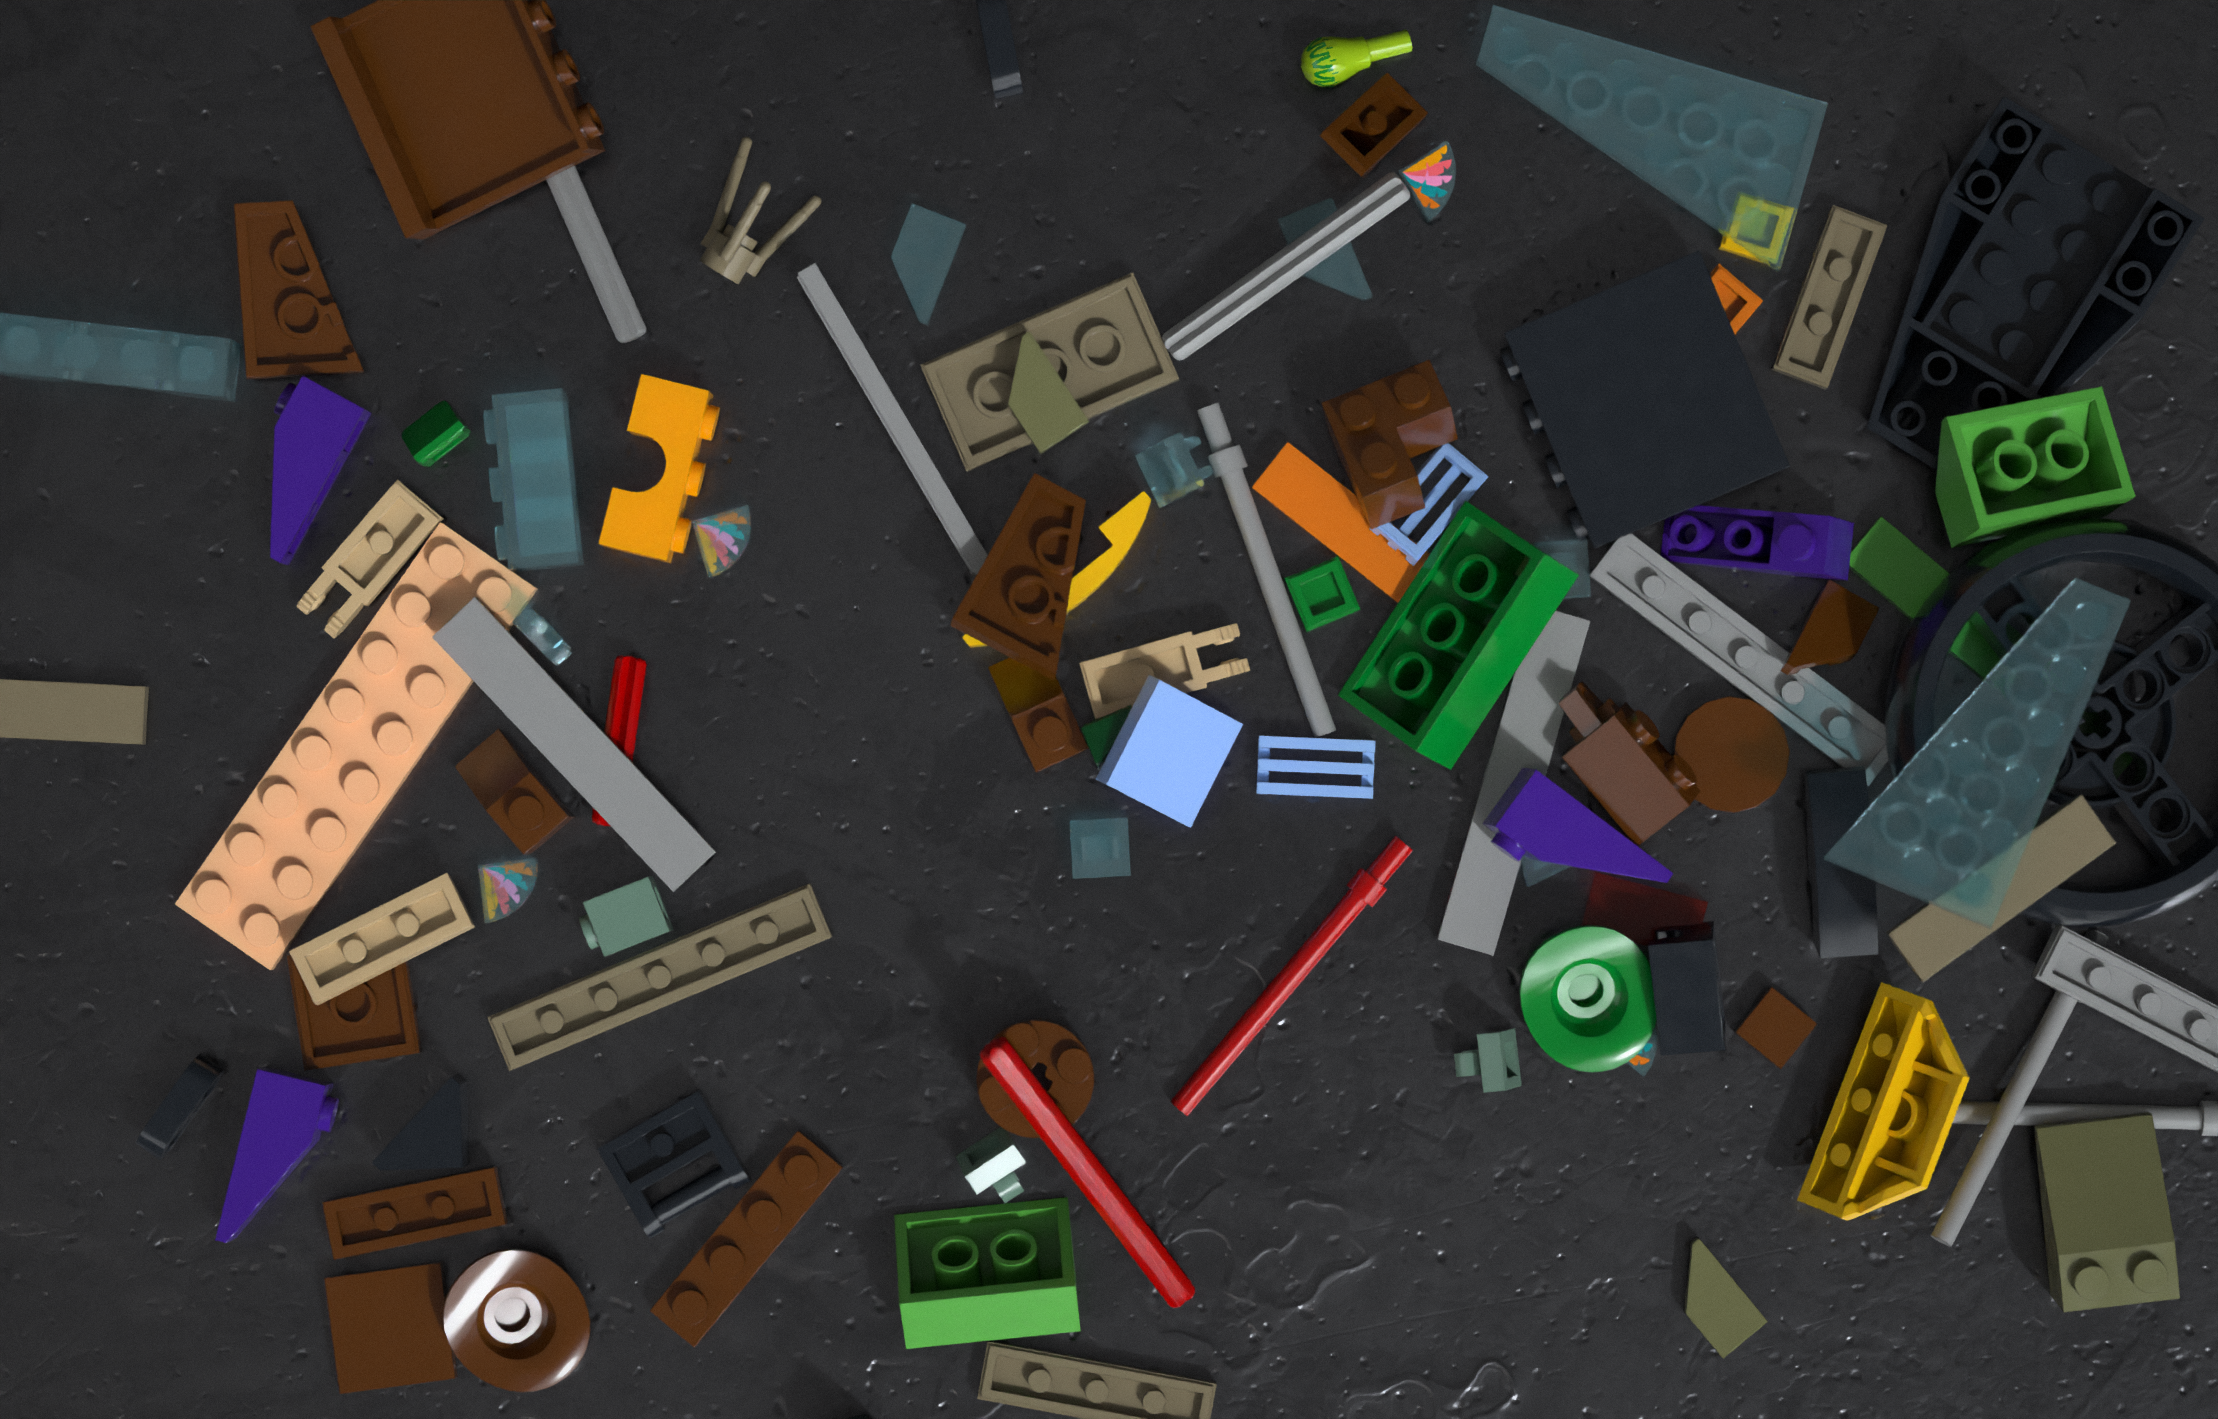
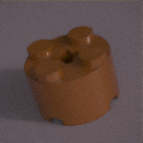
M1044 1018L1017 1021L999 1031L990 1042L994 1038L1004 1037L1029 1069H1033L1037 1062L1047 1066L1045 1076L1052 1080V1084L1049 1088H1043L1071 1125H1073L1087 1108L1094 1086L1092 1059L1080 1037L1065 1025ZM980 1058L977 1069V1089L980 1101L988 1115L999 1126L1013 1134L1029 1138H1040Z

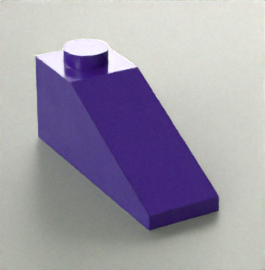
M304 376L301 377L297 386L293 383H289L286 386L274 409V413L280 416L274 427L270 558L288 566L372 414Z
M1522 768L1482 823L1495 833L1490 842L1517 862L1525 856L1543 862L1667 883L1674 874L1536 769Z
M270 1067L257 1069L215 1240L227 1243L236 1239L320 1140L321 1132H331L339 1104L338 1098L330 1097L334 1083Z

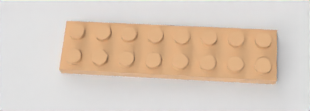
M440 522L175 905L267 969L274 970L474 682L432 636L474 597H477L509 631L538 588Z

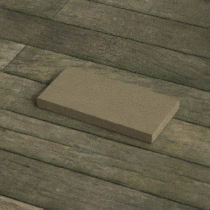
M1133 272L920 365L966 472L1033 444L1008 406L1021 339L1029 331L1087 419H1091L1179 380Z

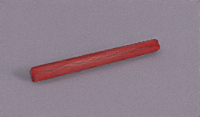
M997 1037L989 1044H986L980 1051V1058L1167 1304L1172 1308L1181 1307L1185 1301L1190 1300L1195 1294V1287L1008 1040L1004 1037Z

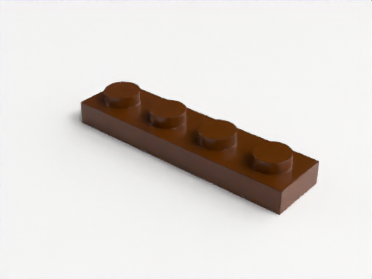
M798 1130L655 1303L650 1312L695 1348L844 1166L801 1130Z

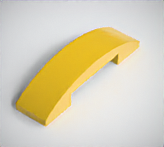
M1145 491L1098 527L1100 533L1112 547L1072 578L1067 613L1092 595L1110 577L1129 552L1144 524L1151 504V499ZM967 634L962 636L970 648L988 646Z

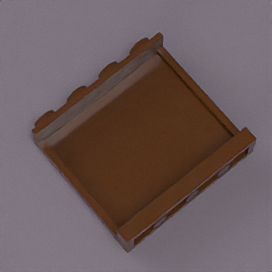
M377 0L343 18L329 16L310 26L403 234L407 239H426L605 151L599 137L604 134L602 121L593 105L589 102L584 104L575 84L580 81L578 68L566 49L560 50L551 31V29L556 27L555 17L546 0Z

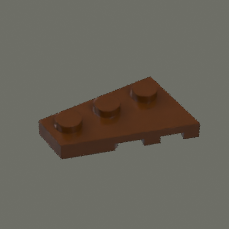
M293 200L234 204L246 380L363 373L364 370L344 327L342 317L329 291Z
M1034 473L954 614L950 626L1054 681L1086 500Z

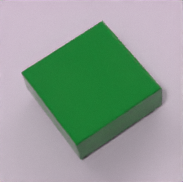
M1338 556L1284 578L1306 632L1360 610Z

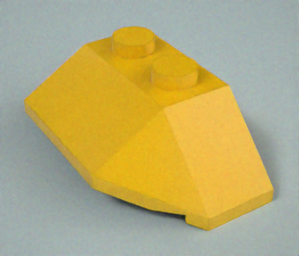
M1881 982L1797 1201L1848 1221L1927 1189L1969 1081V1076L1933 1001Z

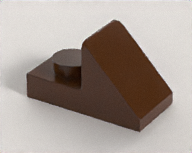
M1386 73L1319 136L1361 177L1365 178L1385 155L1424 119L1428 112L1395 79Z
M1010 657L988 667L1036 773L1089 749L1056 676L1053 681Z

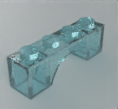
M0 313V374L3 376L62 383L80 382L121 386L177 396L235 402L241 344L230 338Z

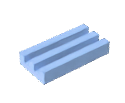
M1449 443L1437 447L1416 472L1421 486L1443 458L1453 464L1424 499L1425 508L1412 513L1399 530L1390 522L1374 529L1369 528L1375 535L1379 536L1381 534L1388 540L1387 544L1395 551L1399 549L1406 555L1405 559L1413 566L1454 519L1465 501L1468 502L1489 477ZM1463 473L1471 479L1417 544L1412 542L1408 536L1459 475Z
M1259 736L1256 794L1373 799L1375 741ZM1270 748L1362 752V763L1270 759ZM1269 771L1361 775V787L1269 783Z

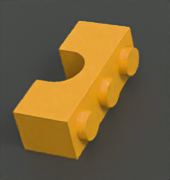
M641 374L627 431L632 435L654 440L661 446L666 458L665 472L661 480L654 487L643 492H631L612 487L598 544L603 547L671 563L674 552L684 553L691 528V520L683 518L688 495L698 497L706 463L697 461L702 439L712 441L720 412V407L711 405L713 394L710 391Z

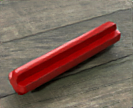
M620 655L614 660L604 733L633 762L647 664L642 658ZM593 808V823L611 827Z

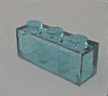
M562 388L492 395L493 409L484 410L483 418L486 442L488 445L496 444L498 467L489 468V482L492 501L502 502L504 525L495 526L498 560L508 559V569L514 572L584 565L567 392Z

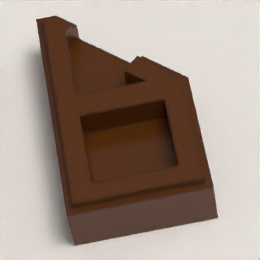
M1829 579L1823 586L1780 671L1790 675L1809 667L1823 664L1831 666L1851 661L1857 654L1880 608Z

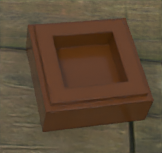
M1769 987L1733 1032L1781 1069L1815 1028L1817 1023L1773 987Z

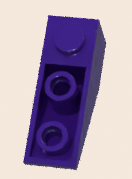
M1697 505L1665 519L1661 556L1668 562L1848 581L1854 523L1826 515Z

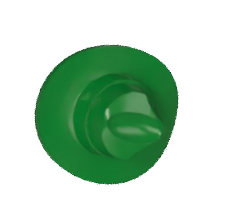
M1583 925L1566 929L1553 935L1537 947L1523 969L1520 979L1519 996L1524 1020L1538 1045L1550 1057L1562 1065L1584 1072L1611 1070L1634 1058L1650 1039L1657 1020L1651 967L1641 949L1622 932L1602 925Z

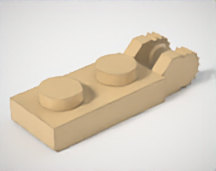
M397 480L321 567L324 572L304 594L297 607L306 615L323 603L326 595L332 590L336 582L340 583L352 595L341 608L331 615L327 621L328 624L324 628V631L331 637L336 638L359 614L364 605L369 606L444 518L406 485Z
M1237 623L1192 635L1191 631L1079 663L1095 719L1129 705L1133 706L1148 675L1186 694L1207 688L1206 683L1250 671L1247 658H1234L1221 662L1219 666L1202 670L1196 648L1211 644L1216 646L1233 641L1235 637H1239L1240 632Z

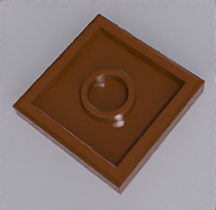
M291 955L287 956L304 1071L422 1052L408 961L320 1005H316Z
M442 1261L324 1278L339 1394L455 1379L457 1377L455 1354L448 1343L443 1326V1306L447 1293Z

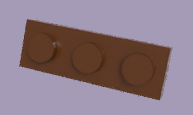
M496 1166L322 1202L334 1260L492 1228L508 1223Z

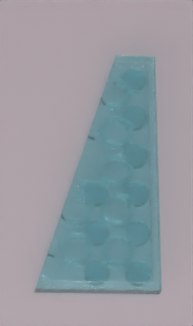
M1493 5L1476 61L1477 66L1776 272L1781 269L1827 109V102Z
M2074 578L2028 629L2022 639L1993 668L1977 689L1958 707L1903 768L1897 778L1868 807L1844 837L1825 855L1824 860L1991 929L2131 600Z

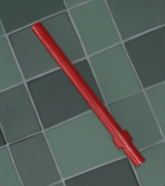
M1395 836L1366 871L1360 868L1346 884L1350 890L1170 1100L1176 1108L1186 1116L1192 1112L1366 905L1369 904L1373 907L1387 891L1383 885L1412 853L1413 850Z

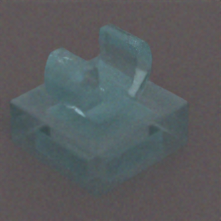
M1177 433L1161 440L1135 456L1159 508L1178 501L1205 485L1203 480L1213 474L1211 465L1197 469L1189 452L1201 444L1199 437L1193 436L1184 440L1181 433Z
M1128 818L1069 821L1073 879L1131 876Z

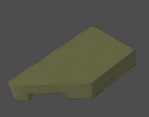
M1030 331L1024 334L1021 339L1008 406L1039 453L1042 454L1089 423V420Z
M1696 1237L1690 1242V1262L1684 1313L1724 1359L1768 1321L1703 1242Z

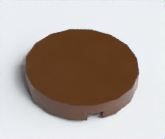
M1724 697L1705 702L1690 713L1675 734L1672 757L1678 755L1683 758L1696 775L1697 782L1695 785L1700 789V792L1694 800L1711 810L1731 813L1758 807L1774 795L1787 774L1790 754L1785 731L1774 715L1752 700L1735 697Z

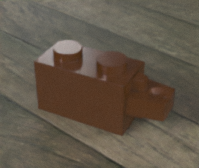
M1583 681L1559 700L1558 704L1575 725L1569 731L1575 743L1562 758L1635 845L1639 846L1689 807L1699 794L1700 789L1695 785L1697 778L1692 768L1680 756L1674 755L1672 757L1658 740L1659 732L1657 727L1644 712L1640 710L1634 712L1627 702L1619 707L1611 698L1602 703Z

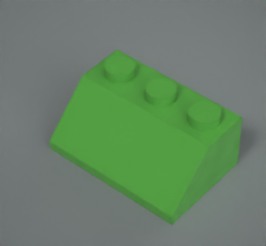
M2102 386L1949 416L1942 420L1935 494L1952 548L2002 538L2018 530L2050 521L2105 517L2136 497Z
M1068 1197L894 1215L899 1305L906 1349L1081 1331Z

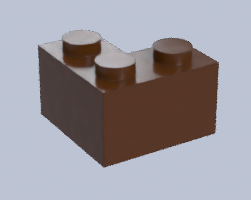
M1430 359L1321 403L1330 437L1371 529L1425 508L1418 476L1410 458L1458 439L1450 403Z

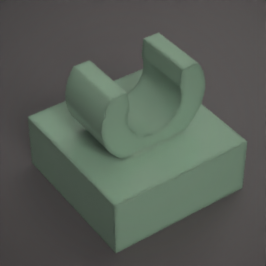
M1515 1028L1491 1030L1477 1034V1050L1462 1051V1053L1454 1054L1456 1077L1481 1075L1483 1093L1506 1091L1522 1086Z
M1002 1127L994 1130L955 1156L965 1178L976 1194L993 1185L1001 1199L1006 1203L1025 1191L1014 1170L1026 1162L1013 1137Z

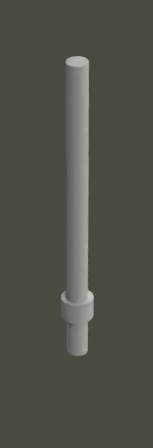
M1219 403L1201 408L1197 412L1212 454L1207 456L1215 478L1221 476L1314 738L1336 731L1243 472V468L1247 467V463L1240 444L1234 446Z
M2088 928L2084 935L2085 938L2104 948L2109 940L2108 936L2092 928ZM2054 989L2056 992L1931 1234L1932 1238L1942 1244L1952 1247L2076 1003L2079 1002Z
M1961 1101L1952 1124L1987 1125L1999 1102ZM2200 1101L2199 1107L2025 1102L2014 1125L2037 1126L2150 1112L2153 1116L2155 1129L2199 1130L2200 1136H2218V1101Z

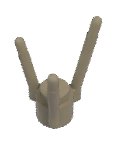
M743 137L740 142L713 222L701 242L707 249L699 260L737 284L740 283L746 272L756 277L764 262L821 204L819 196H812L754 253L752 251L758 241L746 235L770 192V183L764 181L759 185L736 226L733 227L728 224L723 231L752 145L750 137Z

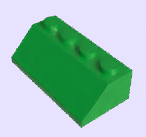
M1465 501L1338 696L1416 752L1451 770L1579 575Z

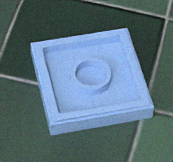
M1148 675L1096 780L1191 828L1243 724L1169 684Z

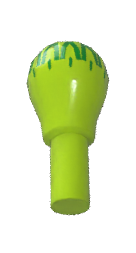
M1406 29L1367 40L1364 37H1318L1310 41L1304 48L1301 55V69L1305 78L1311 84L1321 88L1335 87L1345 82L1357 72L1369 68L1371 62L1412 52L1411 38Z

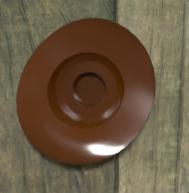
M503 1249L476 1259L453 1282L443 1306L444 1332L450 1347L460 1362L472 1374L484 1382L508 1391L534 1392L559 1383L578 1366L588 1346L590 1318L584 1297L578 1286L558 1264L533 1251Z

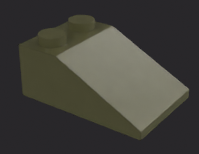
M2146 1112L2034 1126L2050 1295L2063 1312L2180 1299L2175 1239L2152 1114Z

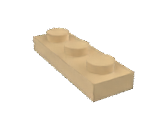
M445 873L289 952L314 1004L320 1005L474 928L475 925L451 876Z

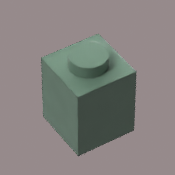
M653 876L643 878L583 902L587 914L579 917L580 925L589 947L594 949L600 946L604 957L674 930Z

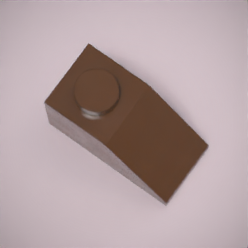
M497 729L455 765V768L487 813L523 855L532 854L575 817L500 729Z

